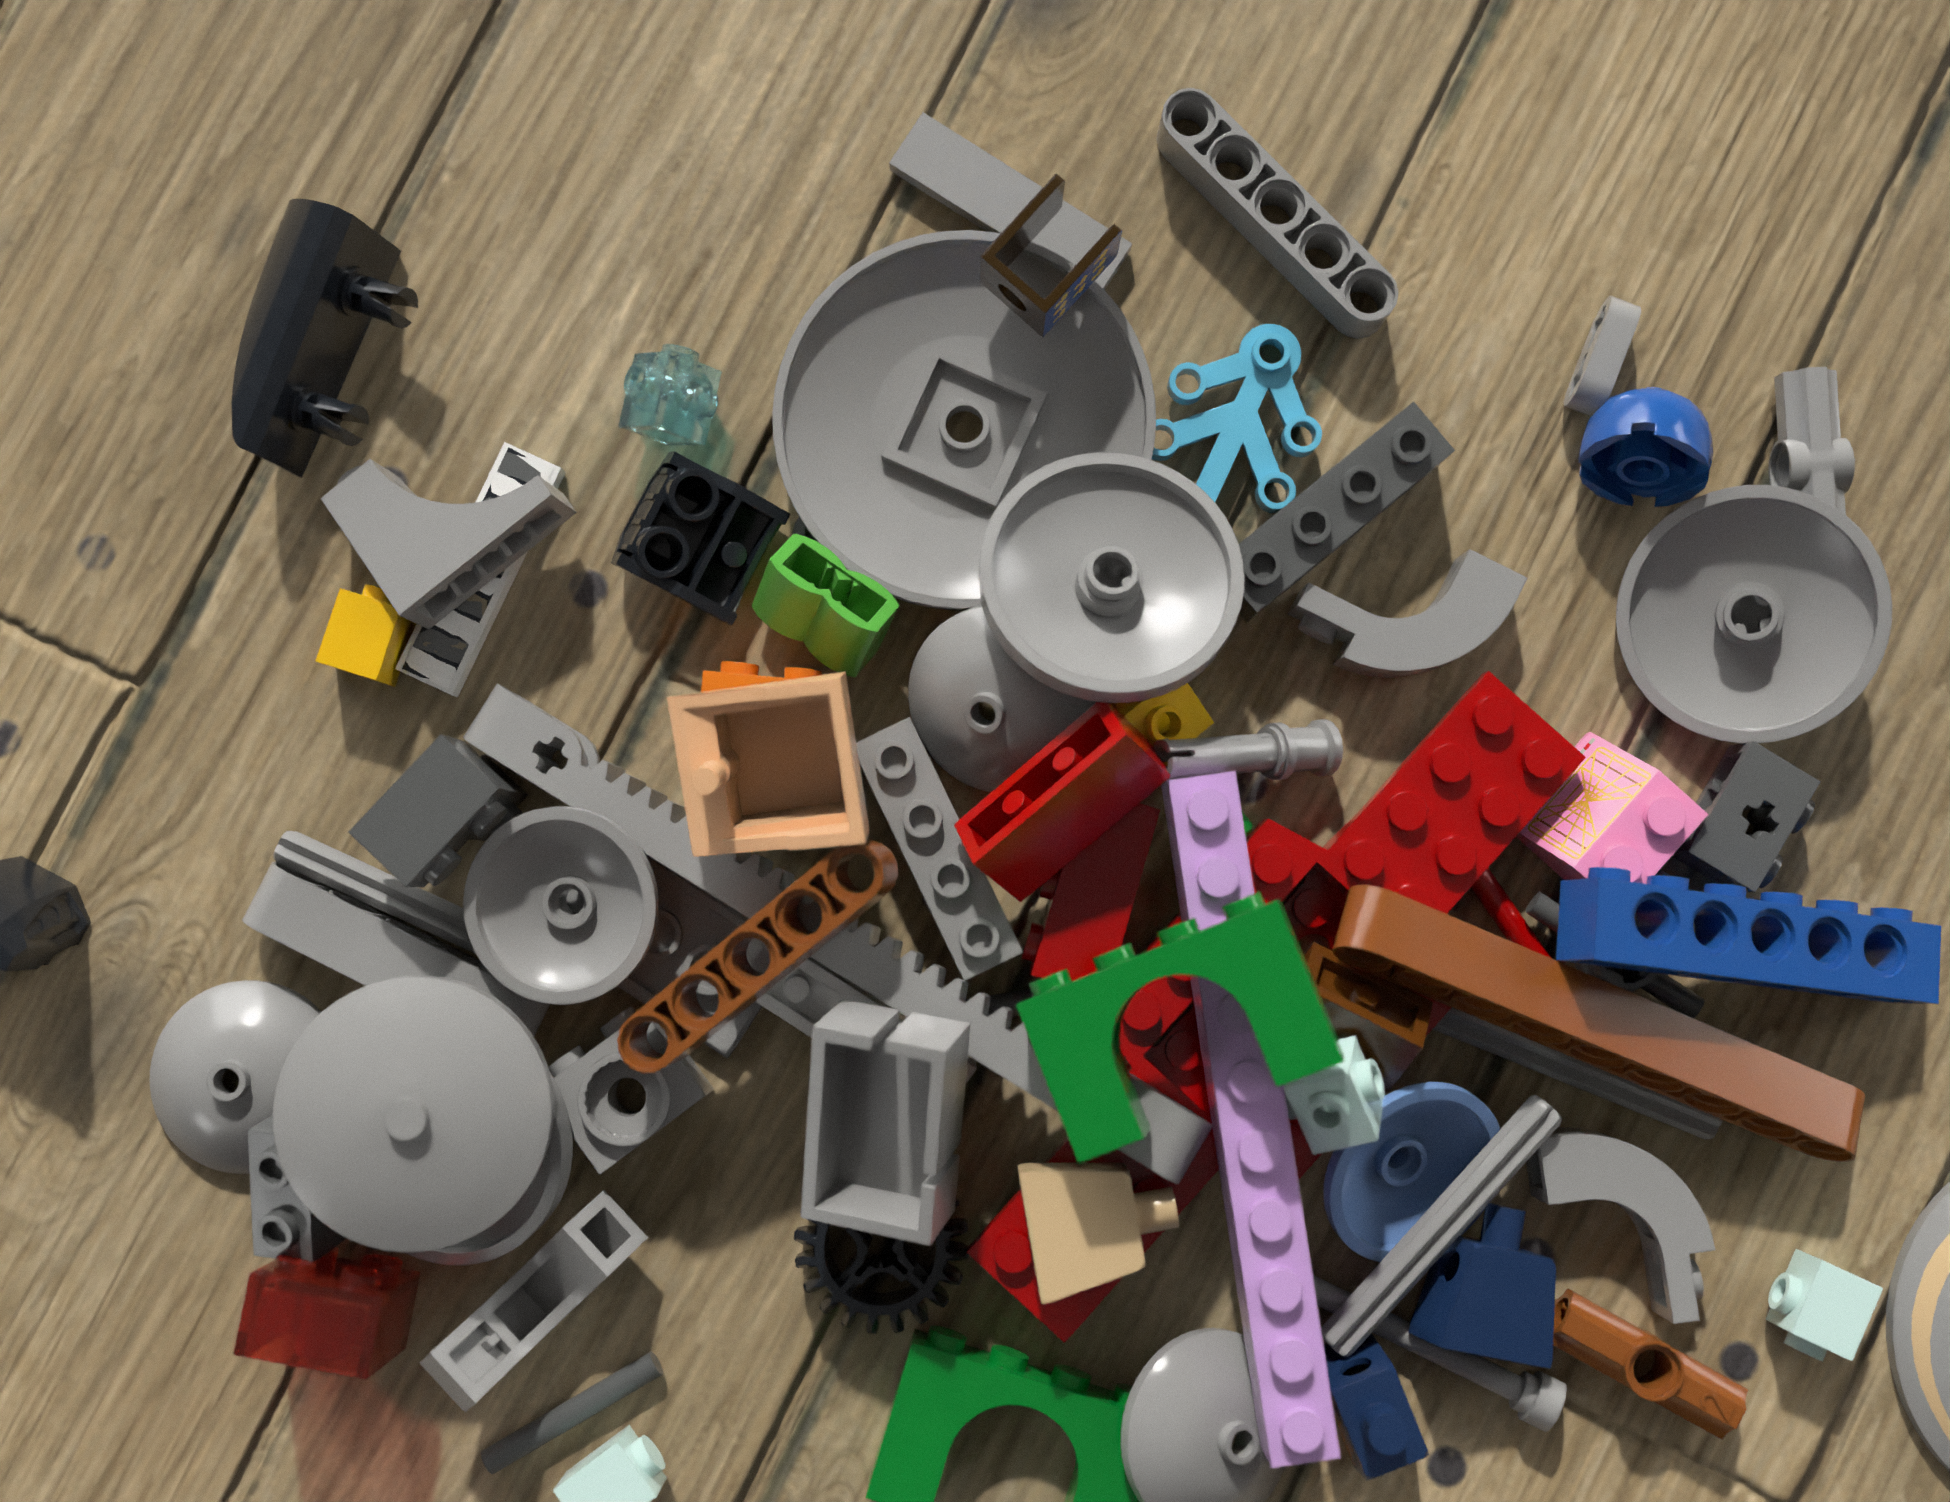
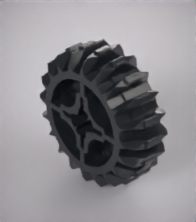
M957 1195L955 1209L959 1206V1199ZM965 1218L949 1219L935 1238L936 1253L928 1270L916 1261L917 1255L910 1249L907 1241L894 1238L892 1246L894 1254L886 1256L885 1251H883L882 1257L873 1254L863 1264L872 1237L869 1232L846 1228V1231L856 1242L857 1253L851 1259L848 1267L841 1273L834 1262L830 1250L829 1232L831 1224L807 1219L815 1223L816 1226L797 1227L794 1232L795 1241L813 1246V1249L797 1254L795 1258L796 1267L802 1269L817 1267L818 1269L817 1272L811 1274L805 1280L803 1287L806 1292H816L826 1286L829 1292L821 1301L820 1310L827 1314L840 1301L847 1306L841 1324L847 1328H850L855 1322L857 1312L868 1314L866 1329L869 1334H876L878 1332L881 1315L890 1316L891 1327L895 1333L903 1332L905 1327L903 1311L910 1309L913 1317L920 1324L929 1320V1311L923 1299L927 1297L935 1305L943 1308L949 1302V1295L938 1282L942 1281L950 1285H960L963 1279V1272L947 1261H961L969 1257V1254H967L968 1245L950 1241V1238L961 1236L968 1231V1223ZM879 1272L890 1273L901 1282L907 1280L912 1284L904 1289L888 1293L872 1292L858 1287L859 1283L863 1284L867 1278Z

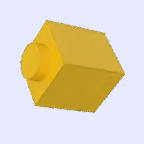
M365 584L362 595L340 588L315 661L395 687L400 671L395 668L413 633L416 623L399 616L379 587Z

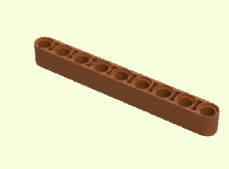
M1356 885L1349 889L1332 950L1334 956L1339 960L1801 1153L1828 1161L1849 1162L1855 1160L1865 1102V1093L1862 1090L1393 891L1371 885Z

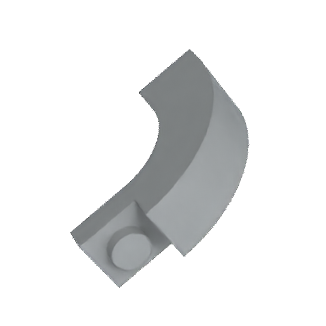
M1469 549L1454 560L1436 598L1420 614L1405 618L1381 617L1308 583L1298 592L1288 615L1301 621L1298 626L1300 631L1318 641L1333 644L1336 638L1344 642L1333 663L1337 667L1357 674L1379 678L1414 676L1444 666L1469 653L1486 641L1509 615L1526 583L1527 577Z
M1557 1127L1526 1162L1531 1196L1548 1205L1595 1199L1617 1203L1629 1215L1640 1236L1652 1311L1673 1324L1700 1321L1697 1300L1703 1298V1280L1699 1267L1693 1259H1690V1254L1715 1251V1246L1706 1216L1688 1186L1665 1163L1639 1147L1597 1131Z
M603 1190L562 1227L498 1291L433 1349L420 1364L466 1413L648 1237Z

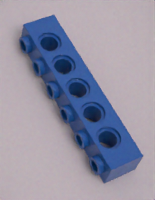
M1609 867L1589 868L1588 878L1561 881L1556 961L1892 1004H1939L1941 926L1912 922L1913 911L1870 908V916L1858 914V903L1842 900H1816V908L1802 906L1803 895L1786 892H1761L1760 900L1746 898V887L1730 884H1705L1704 892L1689 890V879L1675 876H1647V884L1630 882V870ZM1635 912L1638 917V928L1635 926Z

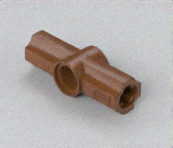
M1567 1288L1561 1297L1555 1299L1553 1346L1623 1384L1639 1397L1657 1403L1721 1440L1730 1431L1737 1429L1747 1410L1745 1405L1747 1388L1672 1347L1649 1331L1631 1324L1571 1289ZM1646 1350H1653L1655 1355L1653 1368L1649 1373L1641 1377H1635L1633 1366L1636 1358Z

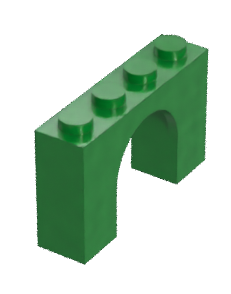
M1257 892L1222 906L1221 908L1226 918L1222 922L1200 930L1196 918H1192L1157 932L1156 934L1161 946L1137 956L1130 943L1092 958L1097 971L1074 981L1071 980L1068 970L1064 969L1029 983L1034 997L1017 1003L1016 1007L1078 1163L1141 1140L1151 1129L1122 1056L1120 1033L1122 1020L1129 1003L1142 987L1155 979L1170 975H1194L1220 985L1234 996L1250 1021L1276 1087L1344 1062V1051L1281 899L1265 904L1261 892Z
M931 1325L928 1333L914 1329L871 1470L865 1498L876 1502H934L950 1447L964 1425L973 1417L988 1409L1004 1405H1018L1038 1410L1049 1416L1063 1429L1072 1443L1075 1451V1464L1064 1502H1140L1128 1482L1121 1453L1122 1419L1128 1396L1133 1387L1132 1385L1118 1383L1115 1391L1091 1384L1092 1377L1088 1373L1071 1366L1055 1364L1053 1371L1030 1365L1028 1364V1355L1007 1346L992 1345L991 1351L988 1352L966 1345L967 1337L946 1327Z

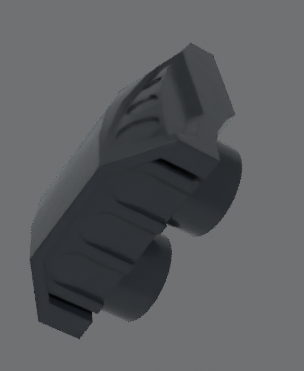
M675 451L669 452L648 481L621 532L611 564L659 587L728 625H733L738 616L736 610L770 542L780 526L786 524L790 513L738 483L697 464Z
M23 856L0 860V969L4 972L36 970L42 965H49L53 956L71 946L79 945L91 921L77 886Z

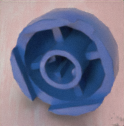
M1647 387L1629 390L1610 397L1588 420L1578 456L1581 464L1579 476L1582 483L1597 496L1617 504L1633 506L1634 499L1631 494L1641 497H1656L1654 507L1670 506L1689 500L1706 487L1709 479V471L1713 459V442L1708 422L1702 411L1694 403L1669 390Z

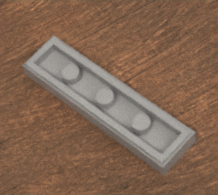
M922 112L889 162L891 172L986 232L1001 234L1043 188L924 112ZM1063 200L1059 212L1031 242L1047 248L1076 265L1108 228ZM1121 237L1116 258L1095 280L1104 290L1131 251L1132 243Z

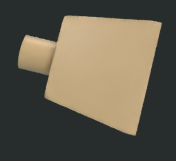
M1124 1163L1018 1164L1041 1304L1059 1300L1146 1267L1141 1234L1179 1228L1177 1207L1172 1187L1133 1193L1130 1173Z

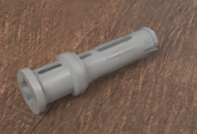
M1327 719L1311 721L1307 727L1289 728L1287 725L1278 722L1266 724L1257 734L1177 740L1159 739L1153 744V749L1161 761L1168 762L1166 769L1171 777L1166 781L1236 771V774L1260 772L1271 780L1288 779L1293 772L1311 771L1312 774L1318 777L1329 776L1339 769L1343 756L1340 732L1335 724Z

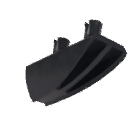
M298 198L289 201L250 305L240 341L233 380L231 401L232 436L237 446L299 478L303 477L321 434L339 440L341 443L349 446L357 445L363 440L341 427L340 423L342 421L369 425L367 410L363 406L338 400L337 397L372 318L385 321L394 327L402 329L408 327L412 322L390 308V305L418 308L417 294L413 289L388 283L402 251L356 216L337 206L309 199Z

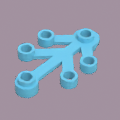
M1259 325L1244 336L1238 353L1203 366L1189 362L1176 366L1170 374L1167 390L1170 397L1182 405L1196 403L1206 390L1242 379L1244 381L1235 401L1174 423L1167 419H1157L1156 431L1162 430L1167 432L1172 438V446L1165 450L1154 448L1152 459L1156 461L1167 460L1179 448L1218 435L1196 482L1198 487L1215 502L1242 446L1257 484L1255 499L1258 506L1268 513H1277L1290 503L1296 495L1295 483L1290 476L1280 472L1259 417L1258 409L1268 390L1284 425L1281 443L1288 454L1294 457H1305L1310 455L1320 444L1322 439L1321 426L1314 418L1306 415L1292 379L1301 362V348L1294 334L1280 325ZM1264 345H1273L1280 351L1281 360L1277 363H1267L1261 358L1259 349ZM1181 375H1191L1197 380L1198 389L1193 393H1183L1177 388L1176 379ZM1299 426L1305 427L1312 435L1311 444L1308 446L1295 444L1291 438V429ZM1272 482L1282 485L1286 491L1285 501L1274 503L1268 500L1264 492L1265 485Z

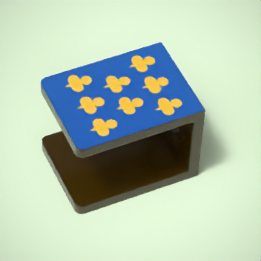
M1055 174L980 256V283L1042 337L1050 331L1116 258L1122 236V230L1113 224L1045 299L1012 272L1008 266L1062 207L1065 180L1058 174Z

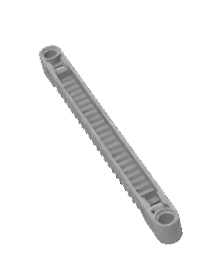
M496 684L463 737L471 745L570 807L590 810L614 821L633 837L645 854L749 919L794 882V874L778 867L772 871L773 861L758 854L751 856V852L693 857L684 806L667 800L668 796L647 787V783L626 774V770L606 760L600 761L596 746L586 736L500 684ZM557 750H560L564 757L568 758L567 765L563 769L558 768L557 763L552 760ZM804 896L798 904L797 918L805 929L816 932L821 926L823 919L822 909L813 898ZM859 917L810 956L888 1006L898 1009L906 1017L914 1012L971 1023L968 1056L1058 1111L1024 1024H1020L1014 1030L1010 1028L1013 1010L1009 1007H1001L992 1015H989L991 996L979 992L966 1001L969 985L967 981L956 978L944 987L946 968L933 964L922 973L925 955L911 950L900 958L903 942L888 936L879 943L881 928L866 922L857 929ZM1129 1073L1151 1129L1143 1139L1117 1149L1175 1184H1179L1213 1125Z

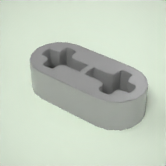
M1609 296L1604 301L1591 326L1564 398L1565 407L1591 417L1608 400L1636 330L1641 314L1640 306L1614 296Z

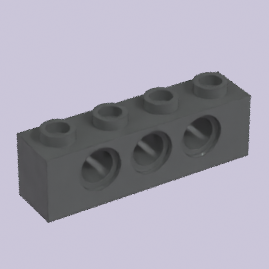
M1414 401L1239 543L1244 567V594L1239 615L1246 623L1435 470L1455 451Z

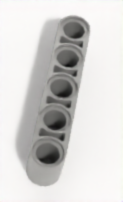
M1195 88L1180 89L1170 95L1163 107L1156 138L1158 149L1163 157L1339 332L1347 337L1356 339L1366 338L1376 333L1397 304L1399 293L1396 281L1391 274L1210 95ZM1180 119L1192 120L1199 125L1202 132L1194 136L1182 135L1175 130L1172 123ZM1224 162L1236 163L1243 169L1246 176L1239 180L1226 179L1220 175L1216 166ZM1268 205L1279 206L1285 210L1290 221L1280 225L1270 223L1262 215L1261 208ZM1313 248L1324 250L1332 258L1334 266L1327 269L1316 268L1307 260L1305 251ZM1354 292L1367 293L1375 300L1378 311L1370 314L1360 312L1351 303L1350 294Z
M277 862L271 863L242 919L252 929L365 986L398 977L435 976L464 982L479 988L512 1010L533 1036H535L550 1004L530 1000L511 991L497 981L480 960L358 899Z

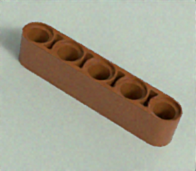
M870 840L862 844L840 846L830 852L631 1015L621 1026L617 1038L618 1051L622 1060L633 1070L641 1073H653L690 1055L888 894L895 885L898 875L897 861L892 851L885 845ZM857 853L869 858L875 868L873 884L866 891L858 889L848 877L849 862ZM804 896L813 898L822 909L823 919L821 926L816 932L805 929L797 918L798 904ZM753 938L761 940L770 952L771 961L765 973L756 971L747 960V947ZM702 980L714 986L718 993L719 1005L714 1014L706 1012L697 1000V988ZM651 1022L661 1026L667 1035L668 1046L664 1054L656 1052L647 1040V1030Z

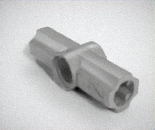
M1807 367L1795 371L1782 372L1774 377L1778 441L1773 445L1769 458L1768 474L1770 485L1786 487L1810 494L1831 504L1846 515L1844 494L1850 489L1853 482L1855 458L1850 441L1846 438H1841L1837 371L1827 369V367Z

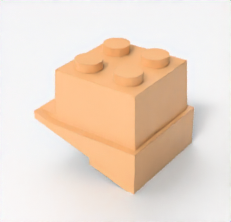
M846 672L667 697L693 857L778 849L800 850L866 843L870 830Z

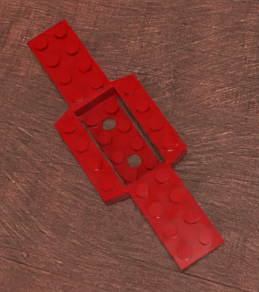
M1490 671L1484 672L1358 813L1323 847L1269 818L1261 820L1246 837L1254 894L1261 892L1265 904L1277 899H1281L1282 902L1303 878V882L1283 903V907L1298 941L1306 935L1318 934L1328 942L1331 951L1335 943L1348 891L1352 886L1371 885L1381 887L1447 914L1586 757ZM1180 911L1163 930L1182 923ZM1158 936L1142 953L1161 946ZM1170 975L1155 979L1142 987L1133 997L1122 1020L1120 1043L1122 1055L1128 1063L1126 1065L1127 1070L1212 1124L1194 1003L1158 1044L1153 1046L1193 1001L1190 975ZM1418 994L1433 1002L1426 1032L1427 1036L1452 1007ZM1289 1119L1299 1180L1322 1153L1313 1155L1298 1120ZM1213 1127L1179 1184H1175L1160 1176L1119 1149L1081 1162L1126 1164L1130 1173L1133 1193L1172 1187L1178 1215L1219 1170ZM1068 1136L1044 1163H1078ZM1021 1188L967 1247V1254L1064 1343L1124 1277L1116 1278L1053 1302L1041 1304ZM1165 1230L1141 1234L1144 1253Z

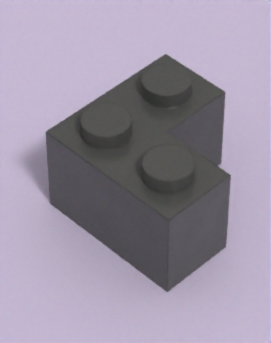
M440 734L348 833L405 887H425L428 883L437 886L462 861V857L457 852L468 840L486 841L503 824L521 815L523 812L518 806L528 794L481 750L469 742Z

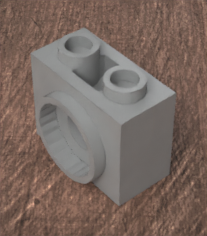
M632 1006L600 1028L606 1039L587 1054L578 1045L548 1067L567 1107L572 1137L599 1174L603 1173L714 1090L690 1055L653 1073H641L633 1070L622 1060L618 1051L617 1038L621 1026L635 1013ZM651 1022L647 1030V1040L656 1052L664 1054L668 1046L667 1035L661 1026ZM623 1078L635 1079L643 1085L646 1091V1102L641 1111H631L620 1104L617 1097V1087Z

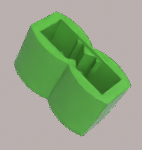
M793 534L769 559L752 603V608L758 617L776 632L788 638L803 641L811 654L825 666L838 673L846 672L847 676L856 677L878 652L899 608V604L892 594L875 580L861 573L846 570L841 560L824 545L811 538Z

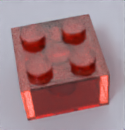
M336 1247L319 1260L313 1262L287 1255H278L276 1260L249 1273L233 1355L367 1380L406 1349L421 1272L401 1269L402 1260L386 1255H364L362 1261L338 1257L339 1249Z

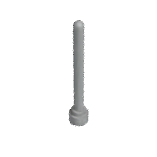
M1313 1275L1317 1306L1334 1314L1352 1293ZM1389 1313L1372 1332L1509 1399V1407L1518 1411V1418L1521 1421L1544 1432L1549 1431L1553 1427L1562 1411L1567 1392L1566 1384L1541 1371H1537L1533 1375L1524 1371L1517 1375L1476 1354L1438 1347L1408 1333L1410 1322L1392 1313Z

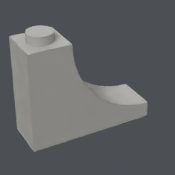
M371 459L363 465L345 472L338 480L337 486L321 498L399 616L427 629L433 627L577 513L561 491L538 475L521 487L493 499L476 503L448 504L416 496L399 476Z

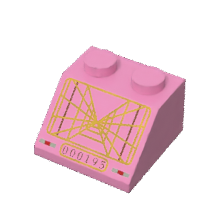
M1588 732L1574 746L1586 757L1584 761L1516 837L1564 880L1588 878L1589 868L1609 867L1630 870V882L1647 884V876H1655L1709 814L1661 771L1599 736Z

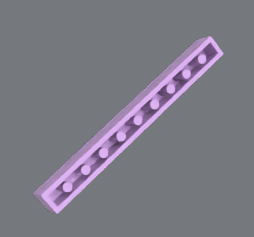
M1236 771L1168 780L1161 785L1181 920L1185 922L1196 918L1200 930L1226 920L1221 908L1222 906L1254 894ZM1190 975L1260 1446L1271 1468L1339 1459L1340 1451L1284 1085L1276 1087L1250 1021L1240 1003L1220 985L1208 979Z

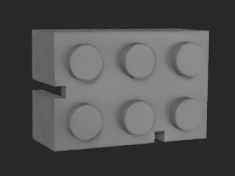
M842 999L813 1026L801 1218L929 1246L933 1243L955 1211L960 1155H955L953 1152L961 1143L971 1023L914 1012L902 1023H899L898 1009Z

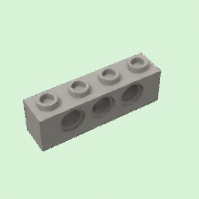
M910 717L856 742L859 763L963 980L966 981L1023 953L987 876L973 865L954 826L959 818Z

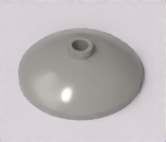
M982 606L973 607L952 616L928 636L913 662L908 686V700L912 721L923 746L930 756L957 780L987 792H992L1096 703L1095 701L1080 699L1059 692L1043 684L1023 670L1005 652L995 638L986 620ZM979 702H986L993 707L995 720H987L980 714Z
M558 806L536 809L521 814L503 824L485 841L476 854L467 875L464 888L463 911L465 926L472 947L481 963L497 981L511 991L530 1000L547 1004H574L594 999L611 991L629 978L638 968L651 947L655 936L659 916V895L656 879L646 855L633 837L622 827L605 816L590 810ZM571 889L578 891L583 897L584 904L579 913L572 911L567 905L566 899Z
M244 980L221 984L203 991L185 1003L172 1016L160 1034L150 1066V1093L158 1121L171 1141L187 1156L204 1166L222 1172L250 1174L248 1129L273 1115L275 1090L286 1058L303 1031L322 1011L295 990L280 984L260 980ZM227 1069H232L239 1077V1085L234 1092L226 1089L223 1084V1075Z
M1202 1328L1182 1334L1160 1348L1150 1358L1136 1378L1124 1409L1121 1426V1453L1128 1482L1140 1502H1265L1273 1492L1285 1466L1271 1468L1260 1446L1243 1334L1222 1328ZM1236 1435V1440H1235V1442H1234V1445L1231 1447V1445H1232V1440H1233L1234 1436Z

